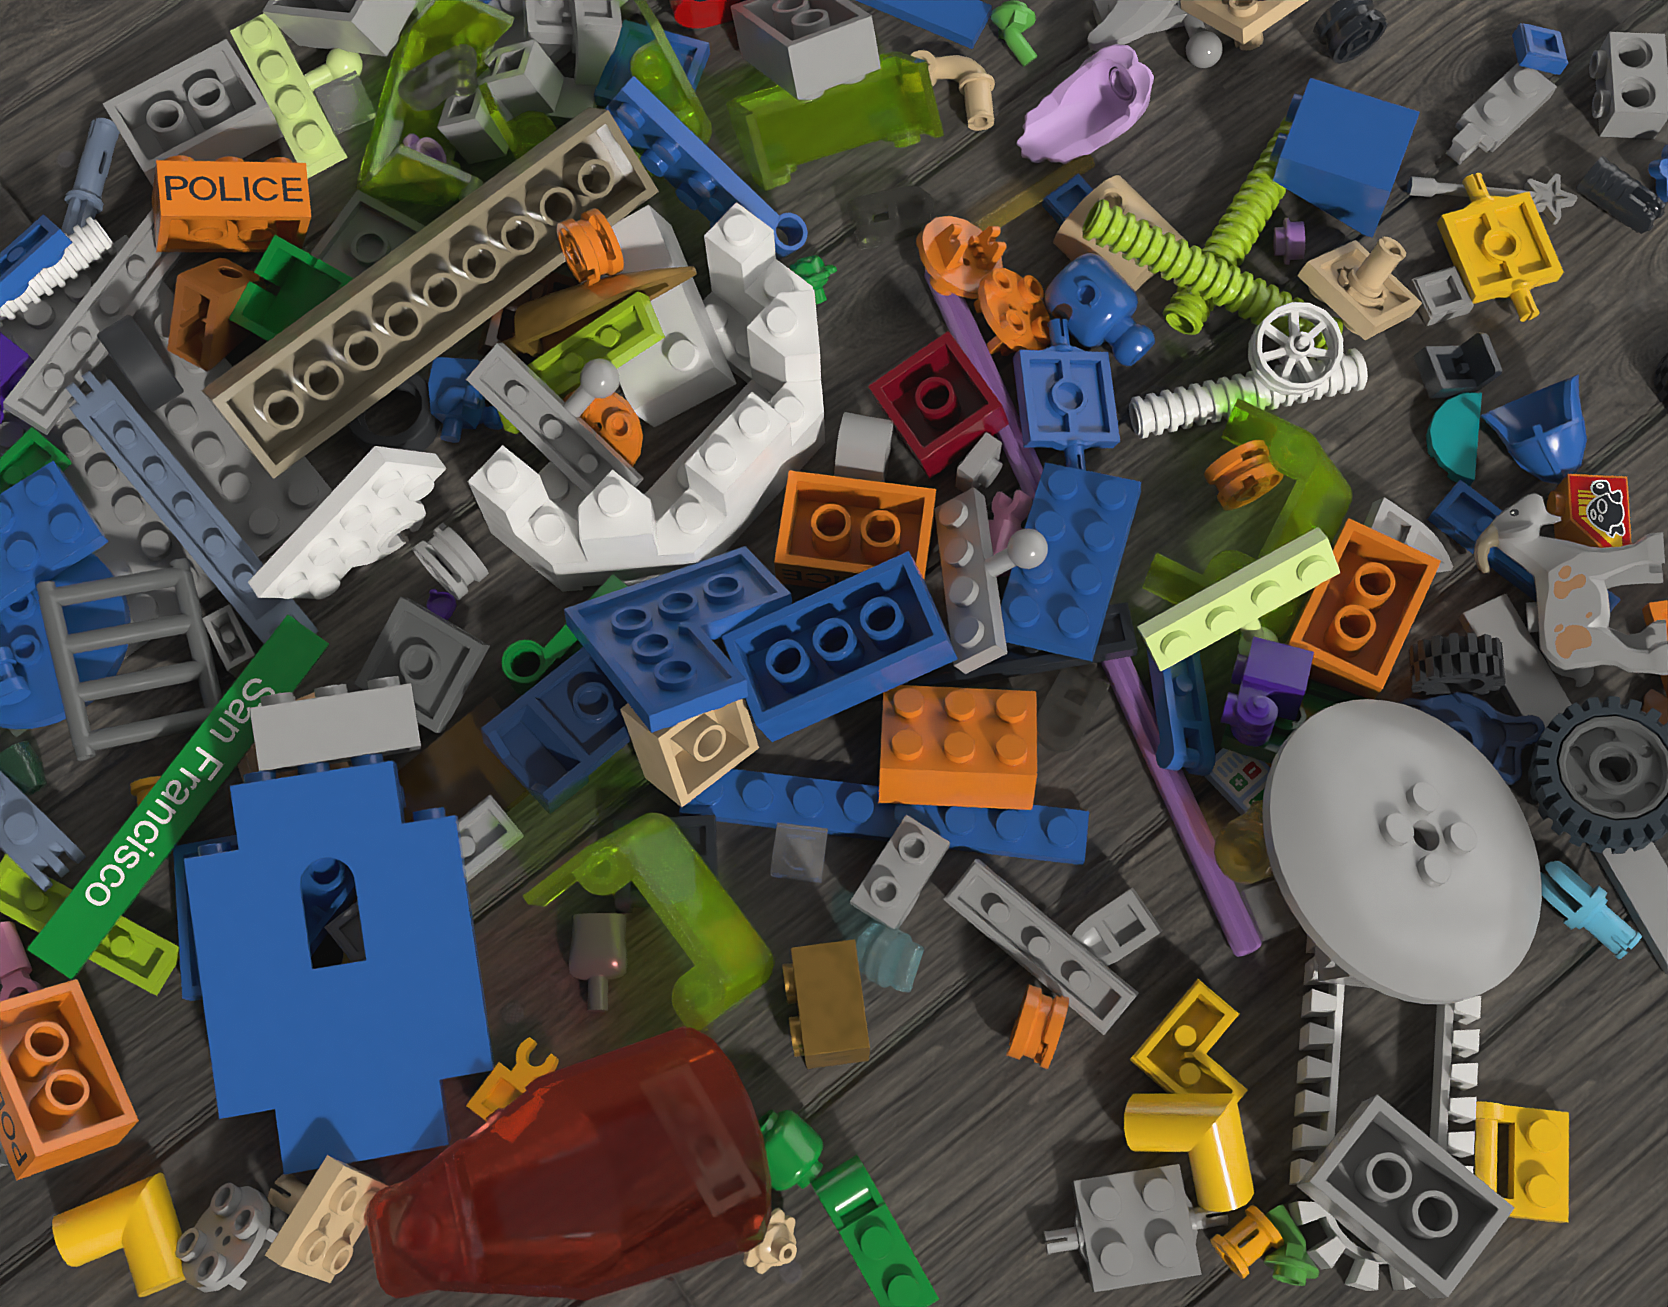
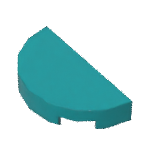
M1463 393L1447 400L1435 412L1426 433L1427 450L1430 457L1435 458L1438 465L1449 473L1447 475L1449 479L1455 482L1462 480L1468 486H1471L1475 480L1482 393Z

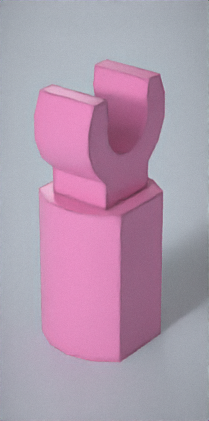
M1021 490L1015 491L1013 500L1002 492H997L993 498L992 512L994 513V518L988 521L993 555L1007 548L1011 536L1022 529L1021 523L1030 513L1032 498ZM1012 568L996 577L1010 576Z
M0 922V984L3 986L0 992V1001L17 997L26 990L31 993L44 989L38 982L31 980L29 976L32 972V967L14 922Z

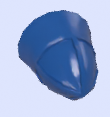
M1579 374L1480 415L1496 432L1518 465L1540 480L1559 485L1567 474H1576L1581 467L1587 435L1579 397Z

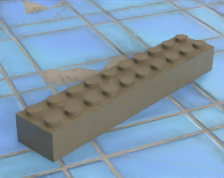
M588 107L201 391L259 465L274 479L564 263L566 260L557 236L558 223L570 218L578 221L582 213L596 208L605 216L612 227L659 191L609 110Z

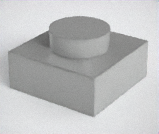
M986 432L958 466L955 487L962 492H966L973 487L978 489L980 485L987 488L997 477L1003 465L999 462L1002 442Z

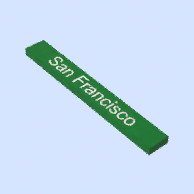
M287 614L27 948L29 952L69 979L73 980L254 745L249 708L262 706L260 698L262 696L287 692L294 693L329 647L328 642Z

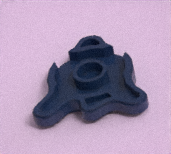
M1454 692L1451 695H1440L1423 700L1405 698L1399 702L1439 719L1461 734L1487 758L1507 785L1514 784L1521 779L1522 750L1537 743L1542 732L1545 730L1544 722L1538 716L1514 717L1504 715L1492 708L1487 702L1466 693Z

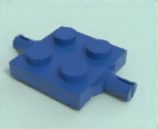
M1060 318L1053 319L1047 323L1051 347L1044 350H1019L1013 356L1024 448H1054L1063 451L1066 467L1086 470L1085 449L1114 448L1120 442L1108 352L1084 351L1077 347H1072L1069 341L1068 321L1066 319L1060 321Z

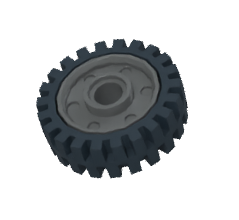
M1608 696L1603 703H1600L1598 697L1586 699L1582 706L1577 702L1568 706L1562 714L1558 713L1551 720L1539 737L1532 753L1531 765L1528 770V782H1532L1530 789L1532 801H1538L1540 804L1537 810L1543 820L1550 818L1553 821L1551 829L1560 836L1565 831L1571 835L1570 843L1578 847L1583 842L1590 844V851L1602 853L1606 848H1611L1612 854H1624L1629 848H1632L1633 851L1643 849L1650 842L1655 843L1668 832V723L1663 725L1659 722L1662 713L1656 709L1651 708L1648 713L1640 711L1642 702L1630 699L1627 705H1621L1620 697ZM1599 768L1613 769L1621 777V782L1607 780L1603 777Z

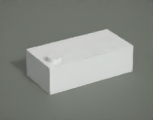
M650 205L643 207L612 226L624 261V269L618 274L657 268L688 267L672 226ZM603 274V275L600 276V279H601V278L608 277V276H606L605 274ZM693 277L651 300L665 338L617 368L619 382L626 400L637 416L653 427L668 421L736 384Z

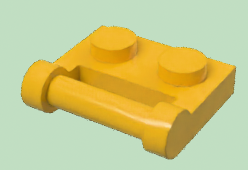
M1476 1102L1475 1175L1497 1193L1498 1123L1508 1124V1198L1503 1199L1514 1207V1210L1508 1217L1556 1223L1568 1222L1569 1112L1507 1106L1493 1102Z

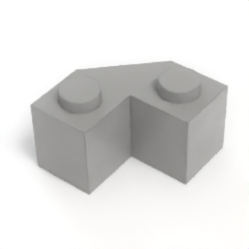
M535 39L496 49L484 60L489 68L469 86L462 80L448 93L437 128L468 164L506 156L518 120L555 112L564 76Z

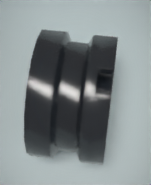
M1338 0L1316 22L1313 29L1314 36L1320 44L1328 45L1327 52L1334 63L1341 64L1357 58L1370 49L1385 32L1388 25L1385 21L1387 19L1381 11L1373 10V0Z

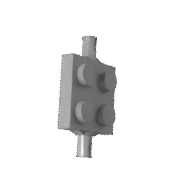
M1176 1164L1073 1181L1072 1188L1076 1204L1074 1227L1043 1231L1044 1242L1058 1239L1066 1240L1046 1244L1047 1255L1075 1249L1079 1250L1080 1255L1087 1264L1091 1290L1094 1293L1202 1275L1196 1249L1197 1230L1223 1225L1228 1226V1215L1207 1218L1206 1215L1224 1212L1207 1211L1201 1207L1193 1208L1185 1194L1180 1165Z

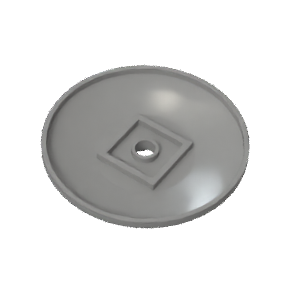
M1364 699L1335 704L1304 721L1288 736L1277 752L1267 776L1263 797V830L1267 854L1281 893L1292 913L1315 944L1334 963L1365 985L1388 996L1414 1003L1449 1004L1460 1002L1492 989L1509 977L1525 957L1536 933L1542 901L1541 874L1535 843L1520 805L1501 775L1487 758L1466 738L1439 719L1407 705L1385 700ZM1414 829L1419 831L1425 838L1426 850L1419 847L1413 838Z

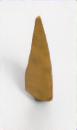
M694 266L623 273L601 278L599 282L588 287L581 283L552 292L524 303L516 309L515 336L502 343L516 356L527 352L537 359L636 292L649 296L651 301L697 275Z

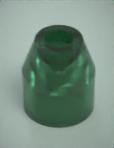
M29 741L16 743L0 753V771L26 797L38 792L47 784L43 762Z

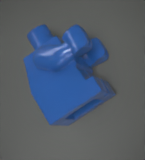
M436 357L433 360L428 382L431 414L443 424L440 438L445 441L458 443L462 428L476 429L477 425L482 423L487 428L500 430L503 427L497 409L494 406L486 407V398L466 380L479 365V360Z

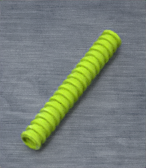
M1286 117L1281 121L1280 127L1276 129L1273 138L1269 140L1266 149L1261 153L1260 159L1256 161L1253 170L1249 172L1246 181L1234 196L1233 203L1228 206L1226 214L1219 221V225L1214 228L1212 236L1206 241L1205 247L1201 249V254L1206 252L1213 254L1214 261L1219 258L1227 261L1228 268L1232 265L1238 267L1243 263L1245 255L1249 253L1252 244L1256 242L1259 233L1264 229L1265 222L1270 219L1272 211L1277 208L1279 200L1285 195L1286 188L1273 181L1278 163L1271 161L1270 157L1279 133L1289 134L1292 123L1285 121ZM1185 284L1182 287L1178 286L1177 292L1171 297L1170 304L1164 308L1163 316L1167 323L1180 333L1196 335L1201 331L1203 323L1207 321L1210 311L1214 310L1216 305L1213 304L1212 297L1208 300L1201 298L1200 291L1196 293L1187 291V285Z
M1101 199L1093 205L1083 224L1082 238L1088 241L1094 238L1096 239V245L1102 248L1108 245L1109 251L1117 254L1119 251L1122 252V258L1129 261L1134 258L1135 265L1139 267L1148 265V271L1156 274L1160 271L1161 278L1165 280L1174 278V284L1182 287L1186 284L1187 291L1191 293L1200 291V297L1208 300L1212 297L1213 304L1217 306L1225 304L1226 310L1231 313L1238 310L1239 317L1243 319L1251 317V323L1259 325L1277 307L1291 302L1304 303V300L1298 297L1292 300V295L1286 291L1279 293V288L1271 284L1266 287V281L1261 278L1253 280V274L1245 271L1240 274V268L1235 265L1228 268L1227 261L1221 258L1214 261L1213 254L1209 252L1201 254V248L1193 245L1189 248L1188 241L1184 239L1175 241V235L1170 232L1163 235L1162 228L1158 226L1149 228V222L1144 219H1140L1138 222L1135 221V215L1130 212L1123 215L1121 207L1115 205L1110 208L1109 201ZM1288 316L1277 318L1270 323L1283 334L1289 336ZM1299 317L1300 332L1309 333L1316 327L1312 322ZM1333 317V319L1337 322L1340 332L1342 334V319L1338 317ZM1320 332L1313 338L1314 347L1328 350L1322 332Z

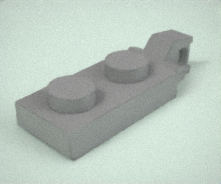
M1517 63L1462 114L1455 126L1460 132L1453 138V144L1446 154L1460 165L1478 147L1486 153L1489 150L1493 152L1550 99L1557 86L1537 70L1519 66Z

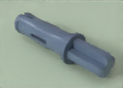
M96 118V121H91L73 189L68 191L65 196L68 208L61 231L68 236L74 233V226L84 227L87 225L85 219L91 217L94 220L96 214L103 210L104 204L101 200V195L110 169L116 141L120 134L114 122L109 119Z

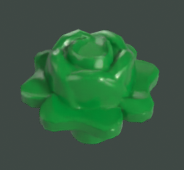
M817 255L800 258L789 266L791 271L813 286L816 305L827 300L823 286L827 284L830 274L837 271L836 266L825 265L823 260Z

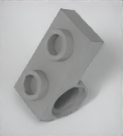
M906 815L850 900L851 905L893 932L897 931L915 905L927 880L949 848L950 842Z

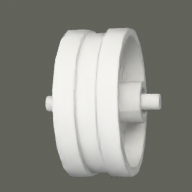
M1291 302L1277 307L1255 328L1249 341L1248 360L1254 375L1266 388L1281 395L1298 396L1316 389L1336 372L1343 356V337L1337 322L1326 310L1311 303ZM1288 316L1289 337L1270 323L1277 318ZM1299 317L1312 322L1316 327L1309 333L1300 332ZM1320 332H1322L1328 350L1314 347L1313 338ZM1263 334H1266L1281 345L1279 349L1263 353ZM1307 357L1328 360L1323 373L1319 377L1315 374ZM1278 359L1284 365L1280 376H1277L1267 365V361ZM1295 364H1298L1307 381L1306 383H1292L1288 381Z

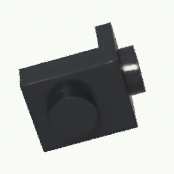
M1486 332L1476 333L1462 345L1425 346L1413 356L1430 398L1456 397L1463 393H1476L1502 374L1501 365Z

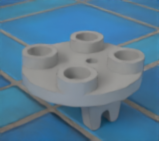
M232 1183L224 1184L215 1192L210 1207L203 1213L195 1227L185 1231L177 1242L175 1255L183 1261L182 1272L188 1284L204 1293L218 1291L228 1284L241 1291L247 1283V1280L241 1274L252 1263L264 1240L266 1239L273 1243L279 1233L274 1229L275 1226L270 1223L271 1207L266 1195L249 1186L237 1187Z

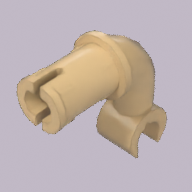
M919 50L908 56L911 88L925 91L932 88L937 79H952L959 83V91L964 95L968 127L971 130L981 131L989 129L994 125L991 91L995 87V81L982 66L973 59L960 55L935 58L930 52Z

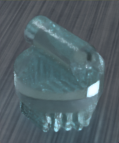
M877 922L872 923L862 933V936L858 937L856 943L859 971L866 974L868 980L885 988L891 985L899 991L911 992L924 947L912 942L909 934L897 928L893 930Z

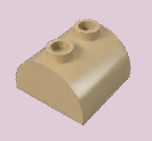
M1115 175L1101 183L1077 205L1059 228L1053 243L1071 261L1086 253L1102 256L1136 291L1155 274L1148 271V265L1143 267L1135 265L1134 258L1129 261L1123 259L1122 252L1120 251L1117 254L1110 252L1108 245H1105L1103 248L1096 245V239L1094 238L1090 241L1082 238V227L1093 205L1101 199L1109 201L1110 208L1115 205L1121 207L1123 215L1130 212L1135 215V221L1138 222L1140 219H1144L1149 222V228L1158 226L1162 228L1163 235L1167 232L1174 234L1175 241L1186 239L1120 175Z

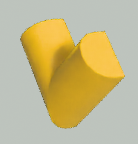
M1197 979L1130 1058V1061L1168 1094H1236L1238 1103L1248 1091L1206 1054L1237 1018L1239 1013Z
M1132 1094L1126 1104L1124 1113L1125 1137L1132 1151L1188 1152L1199 1206L1207 1211H1231L1246 1205L1254 1195V1188L1236 1094Z
M163 1173L155 1174L53 1217L52 1231L55 1243L62 1258L71 1267H78L124 1248L138 1297H146L185 1280L182 1272L183 1261L175 1255L177 1242L182 1236V1231Z

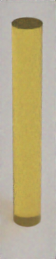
M1090 154L1083 155L1064 164L974 222L973 225L982 231L989 226H999L1001 228L1041 202L1043 198L1075 175L1079 174L1081 176L1095 167L1092 156Z

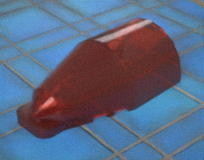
M682 1026L537 1077L525 1087L526 1091L505 1108H498L486 1117L487 1122L466 1139L457 1140L408 1180L390 1185L376 1192L370 1200L367 1209V1225L377 1279L385 1293L394 1298L418 1297L439 1290L483 1294H510L527 1297L569 1298L571 1300H597L749 1252L763 1243L771 1219V1177L764 1138L751 1099L734 1065L712 1038L693 1027Z

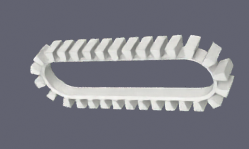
M1414 829L1413 838L1419 847L1426 850L1425 838L1419 831ZM1307 934L1306 953H1315L1316 944ZM1315 956L1305 963L1304 985L1329 984L1318 982V964ZM1330 983L1329 994L1312 989L1303 996L1301 1018L1327 1016V1027L1312 1022L1300 1029L1299 1050L1325 1049V1060L1306 1056L1298 1061L1297 1084L1323 1082L1322 1095L1308 1090L1296 1094L1294 1117L1321 1115L1320 1129L1305 1124L1293 1128L1292 1151L1318 1149L1319 1157L1335 1137L1345 985ZM1475 996L1456 1003L1437 1004L1430 1138L1450 1155L1459 1158L1474 1154L1475 1131L1447 1133L1448 1120L1460 1124L1475 1120L1476 1097L1449 1099L1450 1086L1463 1091L1477 1086L1478 1063L1451 1065V1053L1466 1058L1479 1052L1480 1029L1452 1031L1453 1020L1467 1025L1479 1019L1481 996ZM1301 1158L1292 1161L1289 1185L1298 1184L1314 1163ZM1465 1166L1473 1173V1166ZM1296 1201L1288 1204L1290 1215L1297 1226L1319 1219L1322 1229L1328 1237L1306 1251L1320 1269L1332 1268L1340 1255L1345 1253L1355 1259L1345 1285L1365 1291L1378 1290L1379 1264L1389 1263L1378 1254L1366 1251L1351 1242L1341 1231L1335 1218L1316 1202ZM1389 1264L1393 1291L1416 1287Z

